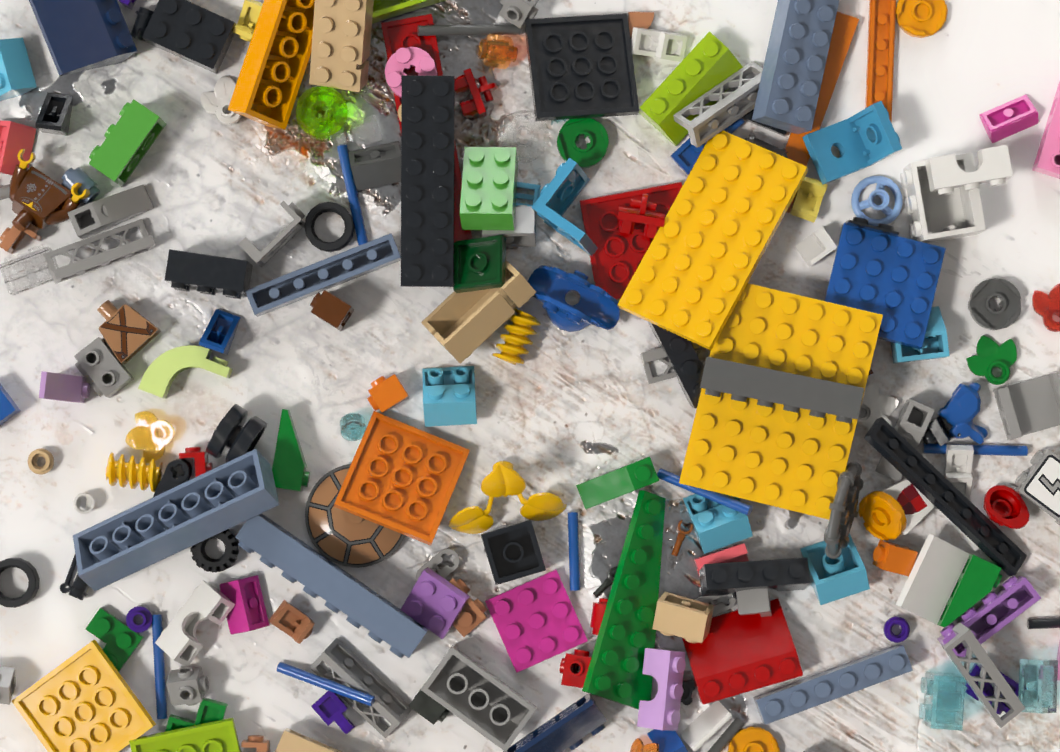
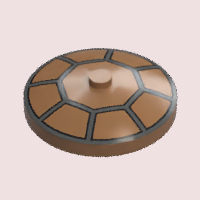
M347 464L329 471L315 484L306 503L305 524L312 543L327 559L346 567L360 568L372 566L393 554L402 543L405 535L334 507L336 498L351 465Z

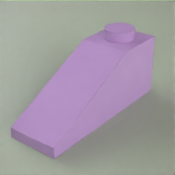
M42 371L39 398L84 403L85 398L89 397L90 383H86V377Z

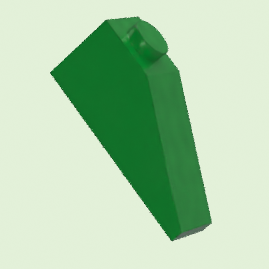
M282 409L272 467L276 488L303 491V486L308 487L310 472L306 471L307 465L290 410Z
M646 457L578 484L576 487L585 509L658 482L659 479L651 458Z
M970 554L937 625L944 628L990 593L992 588L996 589L1002 578V574H1000L1002 568Z

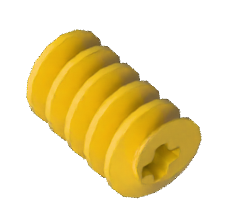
M514 308L513 310L517 315H512L509 318L513 325H504L509 334L500 335L505 344H496L501 353H493L492 356L516 365L525 363L519 355L529 353L524 344L532 345L533 342L527 336L536 335L537 332L532 328V325L540 326L541 323L536 317Z
M111 452L106 467V481L109 479V484L115 486L119 480V484L123 488L129 482L131 489H136L138 484H140V489L143 491L150 484L151 491L155 492L162 477L163 462H161L159 467H156L155 459L152 458L150 464L146 465L145 457H142L140 462L136 464L133 455L128 462H125L124 454H121L118 461H116L114 453Z

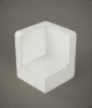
M822 226L798 243L795 248L806 264L811 267L835 250L837 246Z

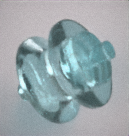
M358 413L344 415L340 420L342 437L349 441L362 439L366 430L365 418Z

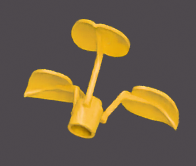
M499 461L493 465V471L481 483L482 492L489 496L486 509L482 510L478 506L467 507L455 514L448 524L451 529L463 533L478 534L485 532L491 528L494 522L493 517L488 515L491 512L494 497L517 495L520 502L524 505L520 509V514L526 519L533 521H544L554 518L562 513L567 505L558 496L547 492L537 493L530 496L528 500L525 499L522 495L526 488L525 480L513 470L512 463Z

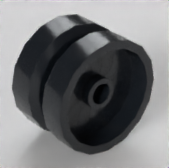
M234 404L218 424L205 452L218 459L230 448L225 459V463L254 450L268 423L254 416L243 427L248 411L238 404Z

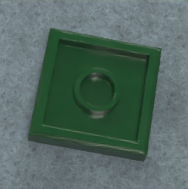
M503 235L454 242L453 290L456 293L500 288L505 284L506 238Z

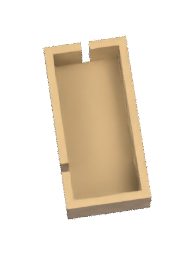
M315 0L309 84L353 92H360L365 87L368 81L369 61L366 60L370 56L374 0Z
M506 260L505 284L502 287L456 293L454 291L421 323L461 364L504 322L509 320L515 313L513 310L515 307L520 308L523 304L527 303L536 291Z

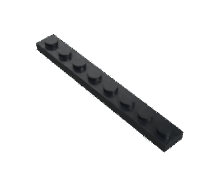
M883 417L876 419L864 439L993 562L1001 567L1009 577L1016 575L1027 555Z

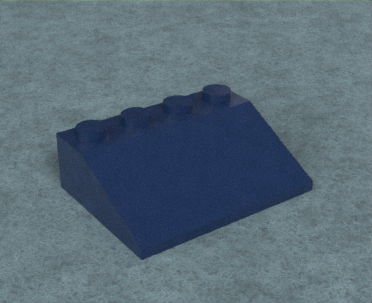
M29 0L59 76L122 63L137 52L117 0Z
M588 693L514 743L506 752H563L567 748H570L572 751L584 742L582 740L583 737L589 733L594 736L605 728L604 723L607 722V719Z

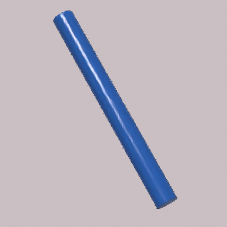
M347 145L337 146L358 246L367 243L368 238L351 170Z
M923 443L922 446L923 454H946L947 445H973L974 455L1027 456L1028 454L1027 446L944 444L940 446L936 443H929L927 445Z
M662 468L657 473L658 478L745 515L749 516L753 510V506L727 495L680 484L679 475Z
M162 614L152 615L157 719H167L164 651L155 643L163 631Z
M279 662L277 666V672L368 706L374 704L375 696L283 662Z

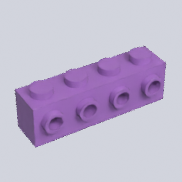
M1012 576L1002 584L1004 587L998 593L993 591L981 600L983 604L977 609L972 607L961 615L962 620L958 623L969 628L980 644L985 642L1041 599L1026 577L1019 576L1016 578ZM953 623L940 631L942 635L937 640L942 646L956 636L952 630L956 626ZM962 643L952 649L956 656H966L967 650Z

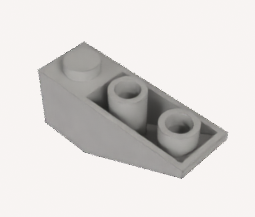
M140 185L68 212V216L77 236L85 239L152 210L154 207L145 186Z
M912 399L906 400L894 429L917 449L935 410ZM881 456L875 471L900 481L903 475Z

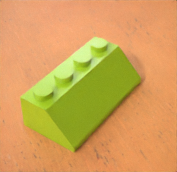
M709 31L640 106L639 114L672 144L677 146L688 134V130L675 122L673 115L739 71L743 66L732 52ZM710 101L705 106L715 105L717 101ZM699 114L689 115L686 119L691 121L699 116Z

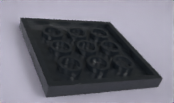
M627 13L525 19L524 27L535 121L638 115L639 104Z

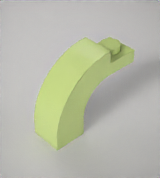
M192 345L176 347L161 354L150 364L142 377L138 389L166 399L172 382L184 370L202 368L230 378L233 369L227 367L228 361L214 356L212 361L209 360L212 353L211 349Z

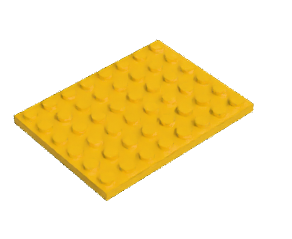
M747 283L710 351L709 357L862 387L865 392L883 315ZM702 388L679 483L829 520L831 513L829 505L834 501L839 475L846 470L858 419L852 418L851 423L836 421V415L826 413L825 418L809 415L810 410L800 408L799 413L783 410V404L773 403V408L757 405L758 399L747 397V402L732 400V394L721 392L720 397L705 394L706 389Z

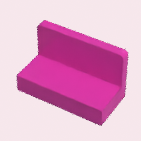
M258 575L219 585L220 591L235 604L226 616L230 634L243 633L270 626Z

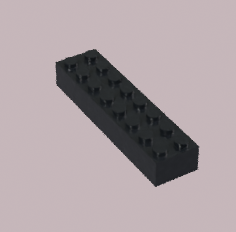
M402 75V287H453L455 76Z

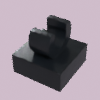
M940 416L930 420L928 425L930 430L926 431L922 437L925 445L937 440L940 446L953 438Z

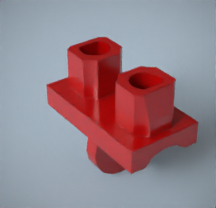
M471 68L463 70L464 75L455 78V93L458 95L470 91L472 99L460 103L464 117L478 115L479 118L486 116V110L480 95L484 94L487 103L493 101L491 92L497 89L496 83L488 84L486 76L478 78L481 86L478 88Z
M643 194L641 201L631 199L630 207L619 205L617 217L619 219V232L633 234L635 222L645 224L643 236L654 238L659 228L664 227L665 214L653 212L656 211L657 203L647 202L648 194Z

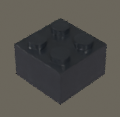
M531 519L481 534L495 585L546 570Z

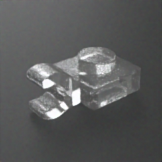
M375 115L351 122L352 131L335 135L338 146L356 141L358 149L383 141Z

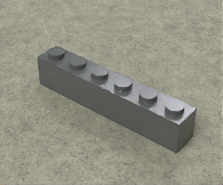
M707 356L700 388L706 389L705 394L720 397L721 392L732 394V400L747 402V397L758 399L757 405L773 408V403L783 404V410L799 413L800 408L810 410L809 415L825 418L826 413L836 415V421L851 423L852 418L858 419L864 392L862 387Z

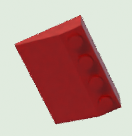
M779 598L770 600L772 616L761 617L760 613L739 615L738 610L712 617L709 634L703 643H690L682 638L702 705L803 676Z

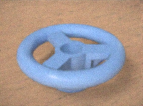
M877 175L860 181L854 188L851 197V205L856 217L868 220V225L878 226L879 223L888 225L893 222L900 214L903 204L901 191L895 182L887 177ZM877 183L876 189L870 193L868 199L859 202L862 190L870 184ZM885 185L891 189L895 197L893 210L888 206L890 198L884 190ZM875 196L881 198V205L874 203L873 199ZM871 207L874 210H881L886 217L872 219L866 216L862 210Z

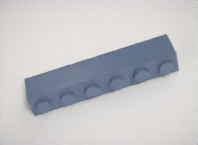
M390 233L245 290L254 315L259 317L315 295L318 292L320 293L401 261V255L393 235Z
M897 644L753 698L761 720L766 725L911 672L913 669L904 646Z

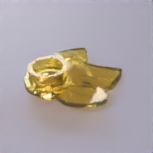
M142 411L136 413L135 421L138 426L128 432L125 442L134 449L143 450V457H145L146 463H150L152 458L157 461L164 455L166 445L173 440L175 434L174 427L167 420H159L152 412ZM159 428L164 432L163 437L158 435Z

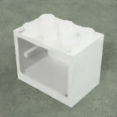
M973 152L956 155L957 164L963 171L974 172L976 170ZM926 160L912 162L903 168V173H900L902 188L907 190L908 198L904 202L906 213L911 214L912 224H909L911 239L930 243L977 235L986 230L979 189L965 191L964 187L954 188V193L939 195L938 191L930 192Z

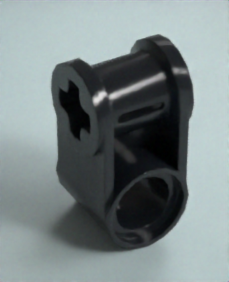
M186 459L171 461L167 465L153 497L189 481L193 472L191 463ZM182 465V470L185 474L177 477V471L174 470V467Z

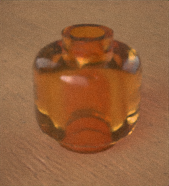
M488 34L485 39H481L478 48V58L482 60L483 65L498 69H507L511 62L516 61L518 48L514 47L511 37L497 34Z

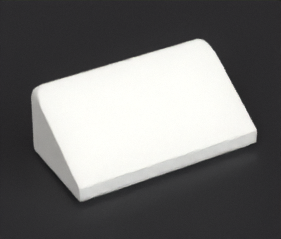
M715 701L681 733V737L693 751H697L732 718V715L719 701Z

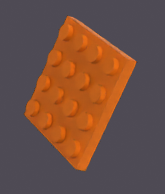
M374 411L336 498L334 507L431 546L470 450Z

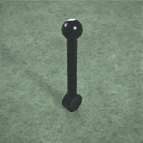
M74 555L65 583L60 585L62 593L70 591L68 587L77 565L76 555Z

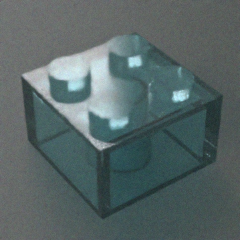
M926 671L925 677L921 678L920 685L921 693H924V703L919 705V719H923L922 723L933 729L962 731L966 682L963 676L956 673Z

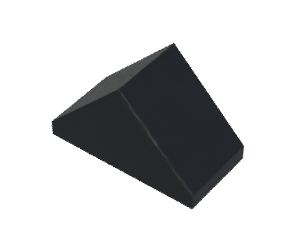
M47 92L35 127L43 133L68 136L73 96Z

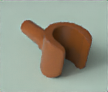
M683 520L677 524L676 531L678 535L671 553L672 555L678 556L685 536L693 530L692 523L687 532L682 531L680 528Z

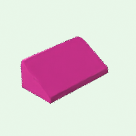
M1027 94L979 114L992 143L1032 127L1039 122L1038 111Z

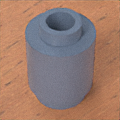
M79 167L75 170L70 168L61 178L63 180L62 186L70 191L75 183H82V186L78 189L79 195L85 189H89V197L80 199L79 203L83 202L85 205L91 203L100 193L97 183Z

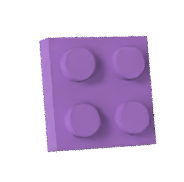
M427 567L423 570L400 610L441 639H444L470 596Z

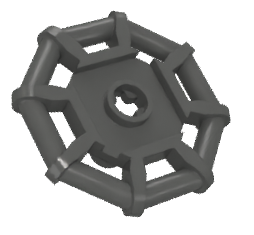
M850 462L846 466L845 472L839 475L837 492L833 503L829 505L831 513L829 524L824 533V541L827 543L825 553L831 559L840 557L842 548L848 546L850 529L854 517L858 516L856 509L859 492L862 490L864 482L860 478L862 467L857 462Z

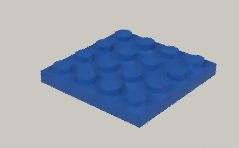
M844 223L824 301L881 314L883 317L878 339L921 349L946 248L845 225Z

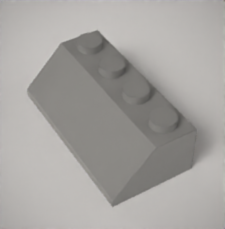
M453 645L421 688V691L505 752L537 710V706Z

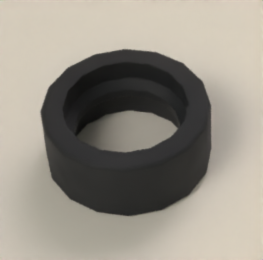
M334 202L319 203L313 207L306 216L304 224L306 237L311 244L319 250L326 252L339 251L347 246L353 238L355 228L353 218L347 209ZM325 212H334L344 220V233L341 238L334 242L322 241L315 234V221L318 216Z
M8 558L0 561V575L5 569L17 567L26 573L29 580L26 592L18 598H9L0 591V605L16 608L28 604L36 596L40 578L36 568L30 562L21 558Z

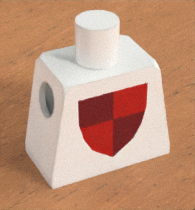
M906 478L879 490L891 495L904 510L907 521L906 529L901 535L909 533L935 507Z

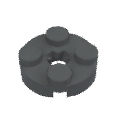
M988 279L979 283L973 289L968 301V309L973 320L985 329L999 330L1009 327L1018 319L1021 313V296L1018 289L1011 282L1005 279ZM993 297L995 300L997 297L1001 300L999 303L1001 309L999 311H996V309L992 311L989 308L991 305L989 302L990 298Z

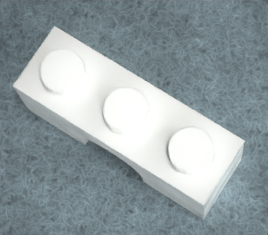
M1008 145L979 150L977 152L978 167L974 172L963 171L957 164L955 154L928 158L925 164L930 192L938 191L939 195L954 193V188L964 187L965 191L979 189L981 183L990 182V186L1006 184V179L1013 176Z
M202 581L194 589L183 607L178 610L177 615L167 628L162 631L155 643L174 661L184 666H189L203 648V645L196 638L198 625L206 619L220 625L235 604L216 587Z

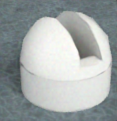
M87 493L78 494L73 501L74 509L81 514L91 512L95 505L93 497ZM82 497H86L85 510L80 509Z

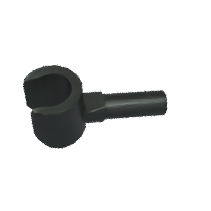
M617 566L608 571V578L593 592L597 598L613 584L612 572Z

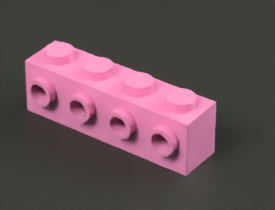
M1060 81L1032 168L1033 171L1060 179Z

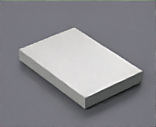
M928 534L896 605L934 624H938L970 554L934 535Z

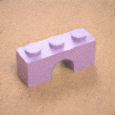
M645 648L642 674L651 675L656 679L658 692L651 701L640 700L637 727L678 731L680 704L683 694V674L686 667V652Z

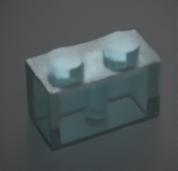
M1020 659L1019 700L1025 707L1022 712L1056 713L1058 660Z

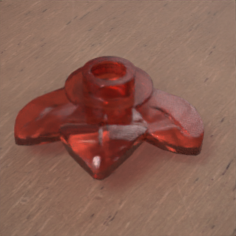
M1059 283L1052 288L1049 294L1035 290L1032 295L1034 311L1043 317L1044 326L1052 332H1060V322H1056L1052 318L1053 315H1057L1060 318Z

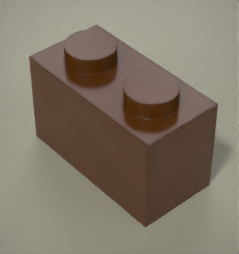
M326 290L322 294L318 292L310 304L313 308L311 310L312 314L339 331H342L354 312L350 305Z

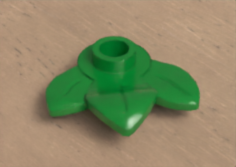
M981 336L976 346L977 355L968 357L966 359L967 365L973 374L984 376L993 385H1001L1009 379L1010 367L1017 359L1015 343L1012 339H1009L998 346L989 337ZM995 367L1001 370L999 377H995L992 373Z

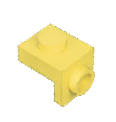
M255 0L244 1L238 24L233 28V33L238 34L239 38L251 42L263 3Z
M805 177L797 191L790 214L814 223L828 185H822V182L817 179Z

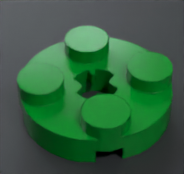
M592 118L569 119L562 126L557 137V149L561 158L565 162L571 158L581 168H590L598 164L604 158L609 144L605 127ZM584 135V139L586 137L589 138L590 143L587 144L586 149L576 146L575 142L579 141L578 136Z

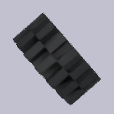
M227 529L193 545L190 548L193 561L197 563L196 565L199 568L201 567L207 572L213 573L228 569L235 563L239 554V542L235 538L236 535L230 529ZM213 538L221 540L225 546L223 556L218 559L210 558L205 552L206 543Z

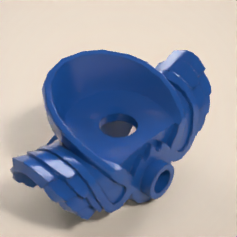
M541 265L533 271L527 281L536 291L532 297L544 303L542 307L546 309L547 316L552 324L560 330L568 332L580 331L590 324L610 330L618 323L620 308L617 305L618 301L602 288L588 282L589 277L582 272L575 270L572 274L556 267ZM570 291H576L580 294V301L575 305H569L565 301V296Z

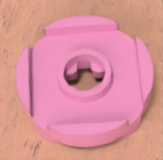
M399 48L387 61L385 67L387 84L393 93L402 98V75L407 76L404 73L405 69H410L413 66L418 76H437L434 60L426 51L420 48Z

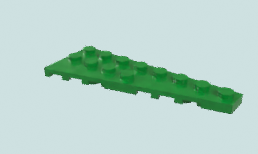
M639 490L582 689L583 692L638 710L640 700L651 701L653 676L642 673L645 648L655 649L656 630L652 628L659 597L666 498L645 490Z

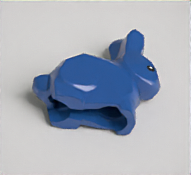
M977 382L970 383L968 386L959 384L952 393V397L943 408H940L937 415L944 418L951 425L949 430L951 437L957 439L970 437L974 442L982 444L988 432L985 428L973 423V419L980 412L981 404L978 393L981 385Z

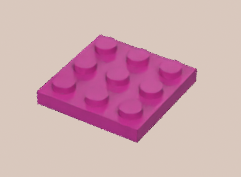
M556 569L485 601L516 673L588 641Z

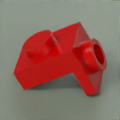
M201 447L185 448V453H179V459H195L196 477L213 469V463L208 462V453L201 452Z

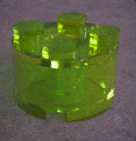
M323 86L309 88L299 97L296 105L297 122L302 131L313 140L320 142L334 140L342 135L348 126L350 119L348 106L343 96L333 88ZM328 109L326 112L328 116L325 119L323 117L318 119V110L326 111Z

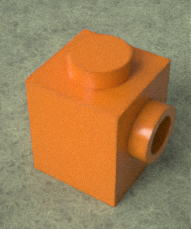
M394 374L387 379L381 376L371 383L373 388L368 390L371 396L367 399L375 411L380 409L384 413L409 398V395Z
M879 540L878 546L873 552L872 564L882 570L909 577L918 552L907 546Z

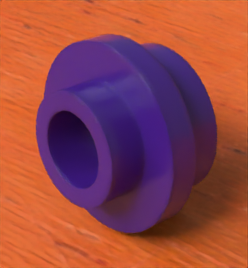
M142 606L132 608L126 616L127 626L132 631L138 633L148 630L152 624L151 612ZM136 615L143 617L142 624L135 622L134 618Z
M891 617L884 624V635L891 642H903L909 636L910 626L904 618ZM894 625L901 627L899 634H893L892 627Z

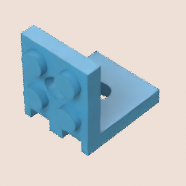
M882 101L870 105L846 120L802 137L822 185L872 166L902 149L900 138L892 126L889 113ZM832 146H836L839 149V158L832 154Z
M569 158L558 167L556 176L550 184L548 183L542 188L540 197L531 208L537 212V215L544 220L545 224L593 256L598 247L585 232L562 217L590 180L578 163Z

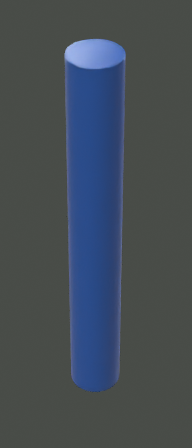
M568 512L570 591L580 590L578 512Z

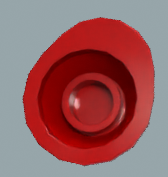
M996 485L985 494L983 507L989 520H992L999 526L1004 525L1011 529L1023 528L1028 523L1030 516L1028 508L1022 497L1015 490L1004 485Z

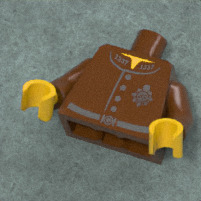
M21 149L18 152L20 165H16L10 180L9 198L13 202L12 210L17 214L12 224L18 230L25 231L31 223L39 229H44L48 225L53 226L69 220L68 212L77 209L80 199L89 197V189H85L79 195L78 189L82 186V183H75L70 191L33 166L28 169V164L33 163L35 160V153L32 152L30 159L25 161L23 159L25 149Z

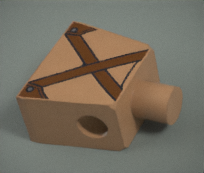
M107 300L97 309L106 319L98 329L122 364H126L161 332L157 326L127 304L117 309Z

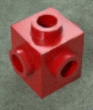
M574 649V654L566 653L565 658H562L560 663V673L563 674L561 685L583 688L592 658L589 656L590 651Z

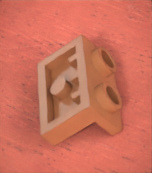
M453 577L449 581L466 594L470 591V588L461 578L456 581ZM469 597L453 626L465 637L487 618L485 612L488 609L478 598L474 601Z

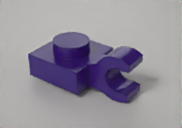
M327 691L311 706L328 726L335 721L345 734H348L355 728V725L343 714L348 709L347 705L336 693Z

